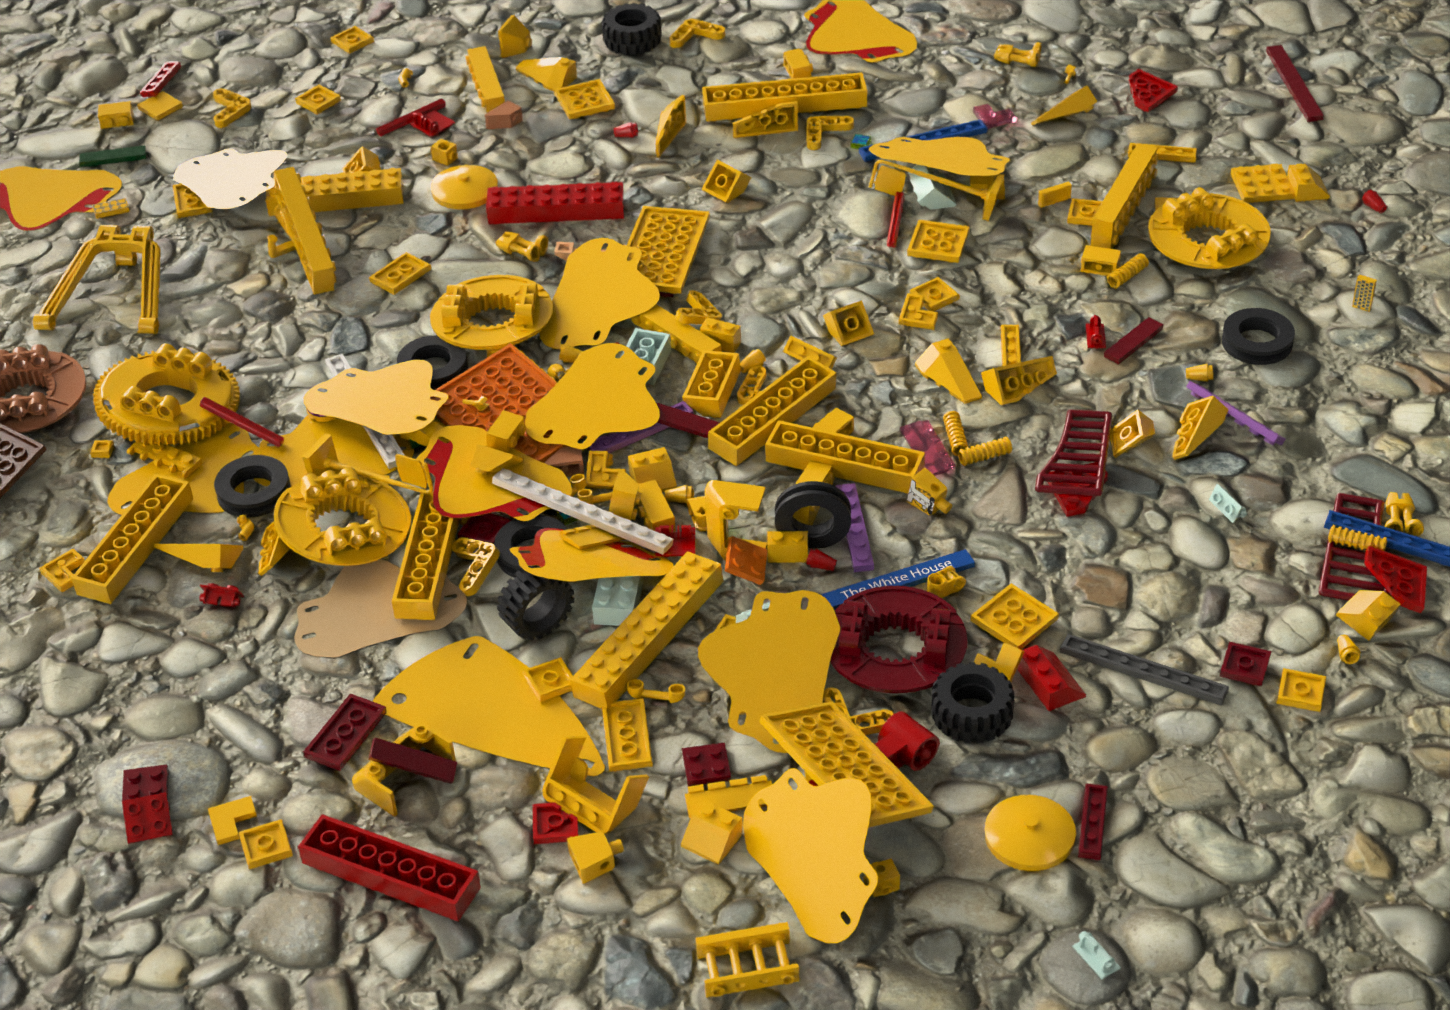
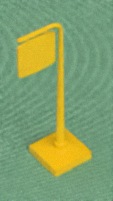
M878 160L874 164L869 188H872L873 183H875V190L895 196L897 191L902 192L906 173L883 165L877 170L878 164L883 163L980 196L984 200L982 219L989 221L1004 175L997 174L988 190H980L889 161ZM876 171H877L878 173H877L876 181L874 182L875 174H876Z
M324 434L302 456L307 474L321 476L322 473L328 470L334 471L335 469L342 470L346 467H352L359 476L424 494H431L433 492V485L426 462L422 465L420 460L396 454V465L403 482L396 481L340 463L332 436L329 434ZM428 483L429 490H424L415 486L426 488Z

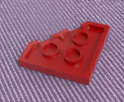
M1137 69L1129 75L1128 81L1134 105L1145 112H1150L1178 92L1177 85L1141 69Z
M1093 462L1084 465H1098L1099 462ZM1067 471L1049 472V474L1097 477V473ZM1105 471L1104 484L1108 479L1107 471ZM1048 482L1052 486L1095 488L1096 486L1094 484ZM1054 494L1066 517L1085 513L1091 501L1096 497Z
M1368 546L1365 551L1364 565L1391 596L1401 604V607L1422 613L1425 608L1427 566Z

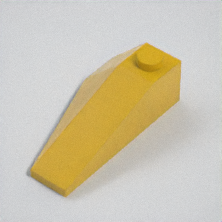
M949 338L932 343L915 362V366L925 378L933 379L936 381L937 386L945 387L949 390V394L964 404L982 399V395L961 355Z

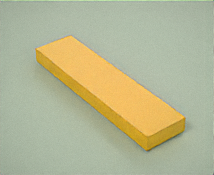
M1129 143L1128 157H1130L1137 143ZM1145 144L1157 147L1158 160L1196 162L1197 148Z
M1001 325L1002 366L1021 362L1019 325Z

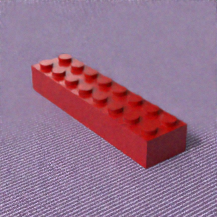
M623 182L488 188L486 202L488 224L624 219Z
M324 814L319 817L298 845L302 864L458 922L481 889L479 873L475 869Z

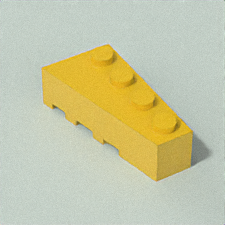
M810 461L796 484L818 481L832 485L834 482L832 465ZM820 506L803 507L796 511L793 517L801 523L813 525Z

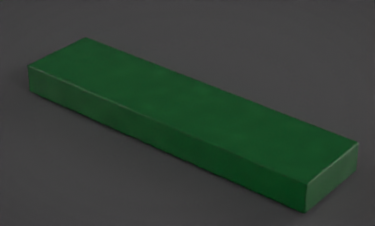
M146 146L80 153L79 164L80 167L145 160Z

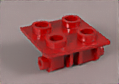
M433 110L426 115H423L421 112H414V122L410 123V125L433 137L456 122Z
M669 525L655 527L656 532L673 538V545L663 555L655 552V557H683L687 551L695 554V527L681 525V532H679V525H677V532H673V525H671V532H669Z
M166 792L122 801L128 844L173 835L169 813L170 804Z

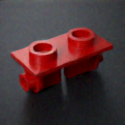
M1093 315L1090 318V324H1085L1087 348H1106L1104 324H1101L1099 316Z
M208 583V585L200 584L204 593L200 594L199 600L203 604L218 605L219 598H221V606L236 607V605L239 606L241 603L239 597L244 598L239 588L233 585L220 587L214 583Z

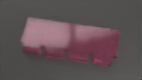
M928 420L917 421L900 427V431L909 447L913 450L925 452V468L934 476L948 472L955 467L953 460L948 455L947 450Z

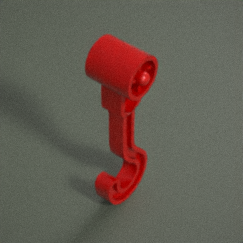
M899 711L884 723L879 732L878 742L874 745L898 769L906 764L913 771H919L925 768L935 757L939 749L940 740L904 711ZM813 779L808 782L812 786H818Z

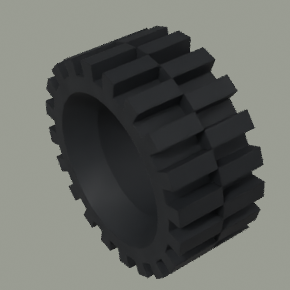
M534 565L533 568H540V566ZM525 570L522 573L520 571L516 572V578L513 580L510 578L507 581L508 587H503L501 590L503 596H499L497 600L500 603L497 605L498 614L522 639H528L529 641L534 640L535 637L541 639L544 633L547 635L551 634V629L554 627L558 629L561 626L559 622L567 619L566 613L571 612L573 607L570 604L574 603L575 600L572 596L574 595V590L567 581L539 577ZM543 592L540 599L533 606L527 608L528 604L538 594Z

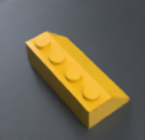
M703 350L682 396L683 401L702 416L721 418L741 372L739 353Z

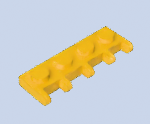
M135 442L127 449V454L133 455L136 452L140 454V459L143 461L148 458L155 460V466L159 467L162 464L169 466V472L181 471V476L184 478H188L202 465L201 458L173 446H166V444H161L160 446L153 444L151 446L150 443L144 445L143 442L138 444Z

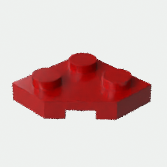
M555 802L532 804L534 844L567 842V838L579 836L578 818L576 816L567 814Z

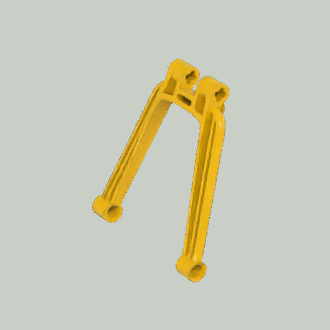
M100 225L96 237L86 241L81 246L40 313L34 315V329L54 330L57 316L95 256L101 252L114 251L115 261L118 266H136L137 253H142L141 315L138 322L139 331L137 332L139 334H157L159 331L160 246L153 241V227L134 226L131 235L120 234V227L118 225Z

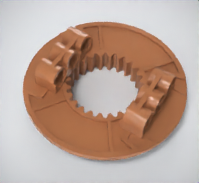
M42 344L34 345L29 351L24 347H17L12 353L0 349V424L19 433L38 430L66 416L82 399L86 389L85 373L81 365L71 356L62 352L48 351L47 347ZM34 383L36 386L41 384L43 388L47 387V390H49L46 392L47 396L41 392H33L29 396L16 394L9 399L1 397L5 396V392H11L12 388L17 389L19 385L24 387L25 384L29 386Z

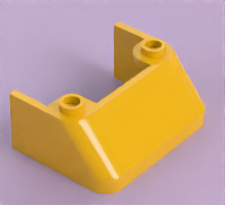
M711 480L707 483L705 488L707 537L725 561L728 540L730 538L728 535V520L736 519L739 515V509L758 512L766 490L765 487ZM741 539L759 547L767 548V542Z
M426 724L413 727L393 742L416 750L425 747L437 756L456 761L453 741ZM370 761L352 777L353 787L357 792L395 817L398 813L394 793L380 782L397 768Z
M563 737L543 785V797L549 803L555 802L561 806V809L567 814L576 816L579 822L593 831L608 834L636 809L649 776L646 774L627 776L617 800L585 781L588 775V766L584 760L579 758V754L586 737Z

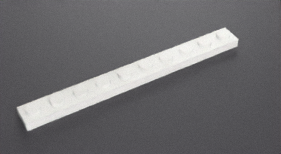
M343 354L325 359L326 365L333 377L351 368ZM352 373L346 374V376L356 377V375ZM363 426L389 469L397 467L395 455H405L393 435L382 434Z
M503 468L492 478V484L662 555L673 545V538L634 523L629 519H624L612 512L600 509L595 505L588 504L578 498L571 497L561 491L547 487L544 484L530 480L527 477L518 475L510 470Z

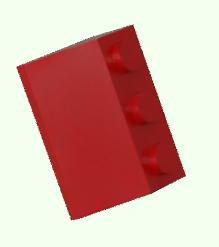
M1038 645L1023 649L1025 652L1017 670L1048 711L1086 697L1085 692L1054 652Z

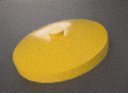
M459 165L448 168L435 176L431 183V194L433 199L443 207L459 210L471 209L486 204L488 188L498 187L496 175L485 167Z
M1018 795L1007 798L990 811L985 822V841L989 850L999 861L1015 869L1024 871L1050 869L1062 863L1071 854L1075 845L1076 828L1071 815L1060 804L1046 797Z

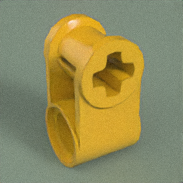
M705 496L687 499L688 512L695 529L707 531Z
M947 566L928 576L927 591L943 598L960 591L965 586L966 579L963 576H959L953 566Z

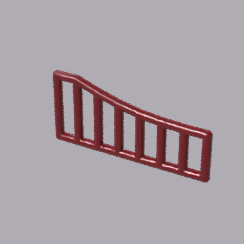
M1071 409L1067 411L1059 445L1048 463L1037 475L1036 492L1101 496L1103 494L1112 423L1111 412ZM1073 418L1104 419V422L1073 420ZM1072 428L1103 429V433H1101V432L1071 431V429H1072ZM1069 438L1101 440V443L1068 442ZM1064 450L1100 451V454L1067 453ZM1058 460H1071L1099 463L1098 465L1065 464L1057 462ZM1067 471L1097 473V477L1049 474V472ZM1045 481L1061 483L1094 484L1096 486L1095 488H1085L1069 486H1052L1043 484Z
M1344 493L1336 495L1333 511L1352 517L1374 520V524L1382 526L1383 500ZM1343 501L1376 507L1375 512L1342 507ZM1334 541L1332 543L1327 542L1318 591L1320 596L1349 601L1355 595L1354 593L1328 589V583L1371 591H1384L1391 596L1382 584L1330 575L1331 569L1374 576L1365 566L1333 561V555L1365 560V552L1335 547Z

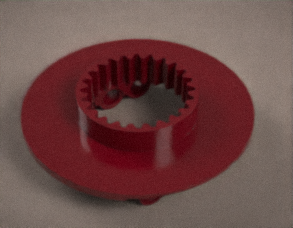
M907 586L875 587L850 596L835 610L840 625V633L832 652L830 663L845 679L865 689L893 694L925 690L933 687L934 682L942 672L945 673L946 669L950 667L955 668L957 664L962 663L965 657L967 632L962 619L948 602L928 591ZM890 626L893 629L899 626L901 630L909 628V632L915 631L916 636L921 635L920 640L924 641L925 647H922V652H917V657L910 656V660L903 658L902 662H899L897 659L890 662L889 658L881 660V656L875 657L874 652L869 653L866 641L869 640V636H874V631L880 632V628L888 630Z

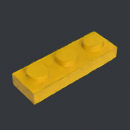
M791 335L783 350L784 353L800 361L810 356L831 370L837 357Z

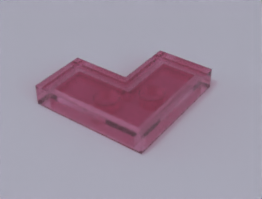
M988 104L973 107V113L978 119L983 121L987 129L1016 122V116L1010 109L994 112Z

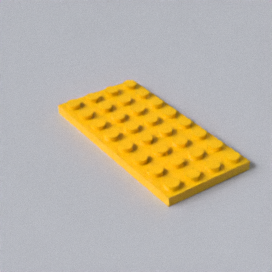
M651 206L642 207L626 246L636 247L642 251L637 270L653 282L659 292L682 293L710 219L709 211ZM633 252L629 253L627 261L632 260L634 256Z
M833 701L761 715L760 723L818 786L846 778L859 779L867 785L872 803L868 828L932 813L934 805Z

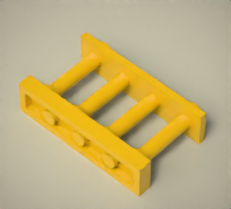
M788 922L695 938L697 958H706L710 979L704 980L706 998L799 982L798 963L789 964L785 944H790ZM775 946L780 967L766 969L761 948ZM752 950L757 971L743 973L738 952ZM729 954L734 975L720 977L715 956Z

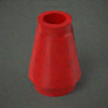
M633 122L614 128L615 137L635 138L639 134L637 123Z
M1370 189L1362 196L1363 204L1380 214L1387 210L1388 206L1376 191Z
M811 549L806 564L810 565V568L834 571L837 560L818 549Z

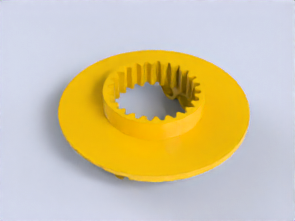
M1202 187L1196 188L1191 195L1183 193L1176 200L1174 198L1168 199L1163 206L1152 214L1148 225L1149 237L1161 253L1179 263L1205 269L1232 268L1253 261L1266 250L1271 234L1267 219L1255 207L1234 197L1208 193ZM1203 225L1207 228L1213 226V228L1219 227L1220 230H1225L1222 236H1212L1208 243H1206V246L1204 243L1197 244V241L1191 242L1192 239L1187 238V235H1185L1186 231H1190V228L1196 229V226L1202 228Z
M513 275L481 276L456 285H447L446 293L438 299L432 308L430 323L438 337L454 346L474 350L504 348L510 343L512 345L521 343L539 333L552 316L553 304L550 295L544 287L530 279ZM496 307L498 309L505 308V310L510 309L511 312H515L514 318H510L509 322L504 321L503 325L497 324L496 326L490 325L489 327L483 325L479 327V324L474 325L473 322H469L471 316H475L476 312L481 313V310L487 311L488 308L492 310Z
M352 467L342 469L339 474L328 470L322 473L321 476H316L315 474L303 476L301 482L287 488L281 494L274 509V526L281 540L299 555L330 565H360L382 559L402 545L408 536L411 525L409 507L404 498L394 488L384 482L359 476ZM339 509H342L343 512L350 510L351 513L358 512V516L363 515V519H368L365 524L360 525L357 522H353L344 528L332 526L322 532L321 528L316 527L317 524L315 523V519H319V515L323 516L324 512L331 513V510L338 512Z

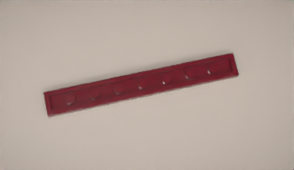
M1267 46V55L1306 121H1322L1324 118L1322 111L1283 46Z

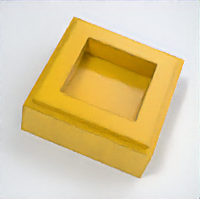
M95 440L90 452L91 458H110L114 442L112 440Z

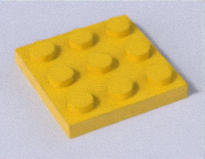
M600 79L554 89L555 96L569 120L615 109V103Z
M1282 164L1231 168L1233 181L1242 201L1246 203L1294 199V190Z
M918 220L907 249V256L959 263L969 235L970 226Z
M1011 583L971 615L970 621L1003 643L1005 642L1016 648L1023 649L1059 619V613Z

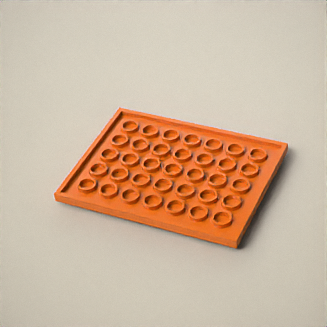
M510 343L437 388L436 391L446 393L449 398L438 409L436 417L446 426H472L482 428L488 432L504 410L523 416L525 425L528 409L542 399L557 382ZM435 396L430 397L431 400L439 401L441 399ZM484 396L487 398L485 403L489 404V406L483 411H479L475 406L463 404L462 401L463 399L477 401ZM548 430L543 437L548 438L553 431ZM525 431L524 435L518 439L514 449L545 463L559 449L570 446L541 443L532 439Z

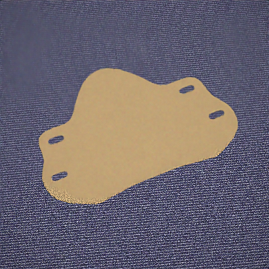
M383 559L366 564L344 566L327 595L303 602L298 606L299 624L294 639L298 649L305 654L336 658L387 640L444 628L465 610L467 598L459 587L449 580L446 574L435 620L395 619L392 598L400 568ZM457 594V597L454 599L444 600L445 596ZM313 606H318V607H319V609H317V610H315V611H311V612H306V611H305V609H306V608H309V607H313ZM310 633H315V634H316V636H315V637H312V638H308V639H303V638H302V636H304V635H306V634H310Z

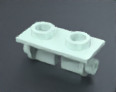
M1216 484L1209 501L1232 523L1236 521L1237 517L1244 518L1247 515L1246 508L1242 507L1226 489Z
M1083 931L1080 933V941L1072 945V947L1101 979L1121 969L1115 962V959L1105 951L1090 932Z

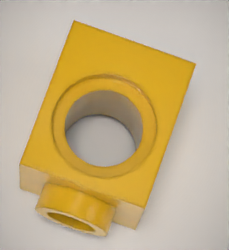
M439 139L431 146L433 161L449 166L458 158L457 146L452 142Z

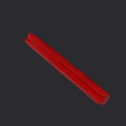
M441 98L376 128L377 134L382 137L414 122V112H421L423 115H426L433 110L438 111L446 107V102Z
M897 191L895 193L887 238V246L889 248H895L897 244L905 198L904 192Z
M207 397L201 399L200 407L277 447H281L284 437Z

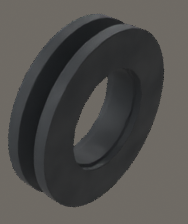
M1246 308L1232 313L1225 320L1222 345L1229 355L1239 361L1254 365L1274 364L1284 360L1291 353L1295 329L1289 319L1276 311L1264 308ZM1261 330L1270 333L1275 339L1264 343L1254 342L1246 339L1241 334L1245 331Z
M437 335L425 336L409 342L400 350L397 356V364L434 357L448 360L449 363L444 367L432 370L430 388L433 390L468 370L465 348L449 344Z
M250 455L231 461L218 472L214 481L220 507L231 515L239 517L244 514L247 518L273 512L278 498L287 488L291 487L285 465L279 460L265 455ZM262 478L271 481L268 487L258 493L242 494L234 491L240 483L248 479Z
M808 481L795 484L783 491L776 501V530L808 531V548L832 546L841 541L850 530V501L844 492L828 483ZM807 506H820L833 514L831 519L818 525H807L793 517L796 511Z
M538 515L529 521L514 519L508 522L499 530L495 537L494 545L500 551V556L497 559L499 567L507 575L516 578L515 573L518 571L522 573L524 569L520 567L518 558L510 552V548L516 547L523 541L535 539V535L540 529L558 528L568 530L566 526L557 519L544 515Z

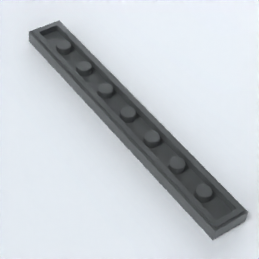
M1071 634L1066 636L1060 647V653L1221 706L1229 691V686Z

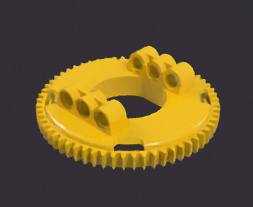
M166 343L162 344L156 352L151 351V354L144 352L142 356L138 353L136 358L131 356L130 359L124 358V362L118 361V365L113 364V368H108V372L104 371V375H101L100 380H97L93 393L97 417L103 422L104 426H107L108 430L111 429L112 433H117V436L122 435L123 439L129 438V441L136 440L137 444L139 442H143L144 445L150 443L151 446L153 444H158L159 446L161 444H166V446L173 444L175 446L178 443L182 445L184 442L190 444L193 440L195 442L199 438L204 440V436L210 437L211 433L216 434L217 430L221 431L222 427L225 428L230 423L229 421L200 407V401L203 397H207L234 412L238 410L240 402L238 382H236V377H233V373H230L229 369L226 370V366L216 363L215 359L211 361V358L206 353L198 352L193 354L187 348H180L177 351L175 347ZM171 385L190 390L195 396L187 403L180 405L179 401L171 395L162 397L157 392L145 391L156 386ZM104 400L109 401L113 409L109 410L107 404L104 405ZM193 423H198L200 425V427H194L179 432L180 426H185Z

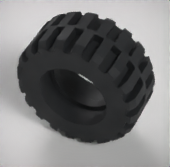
M626 3L609 9L602 18L604 44L612 52L623 55H641L652 51L653 48L655 49L662 38L661 17L659 13L649 5L645 6V4Z
M969 662L967 665L963 663L957 664L955 668L950 667L946 669L945 673L942 672L933 684L932 719L935 721L937 728L942 729V733L946 736H952V739L958 742L962 740L968 744L970 742L980 744L985 740L988 742L995 739V736L999 737L1005 733V730L1009 728L1013 720L1015 698L1013 685L1002 672L999 673V670L994 667L989 668L987 664L981 663V665H977L975 662ZM975 698L988 704L981 707H967L959 704L958 701Z

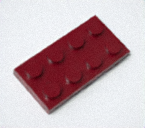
M350 693L303 751L304 758L341 771L387 713L386 706Z

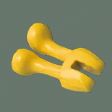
M1039 42L1035 43L1032 50H1021L1013 47V45H998L994 58L1006 64L1016 61L1031 67H1037L1041 57L1042 44Z
M506 231L497 239L496 246L508 254L517 252L532 262H538L540 256L545 255L549 241L547 236L540 235L535 242H530L523 239L518 233Z
M1397 492L1389 493L1386 500V512L1388 515H1391V519L1386 522L1385 527L1403 532V523L1400 520V516H1403L1404 533L1419 537L1424 531V525L1422 521L1412 517L1415 505L1409 493H1402L1401 499L1398 498Z

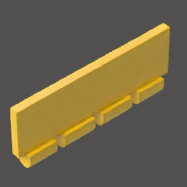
M593 525L560 531V537L578 550L626 540Z
M766 775L751 777V784H748L747 778L729 780L730 787L727 788L725 781L708 783L707 791H704L703 784L689 786L688 794H685L688 816L691 818L703 800H707L730 812L745 810L751 798L758 791L772 785V781H767ZM762 799L758 801L760 807L767 806Z

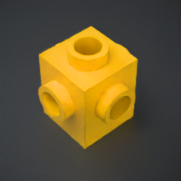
M892 858L871 864L878 876L877 887L872 893L874 897L900 890V874ZM863 876L864 885L868 886L870 880L867 876Z

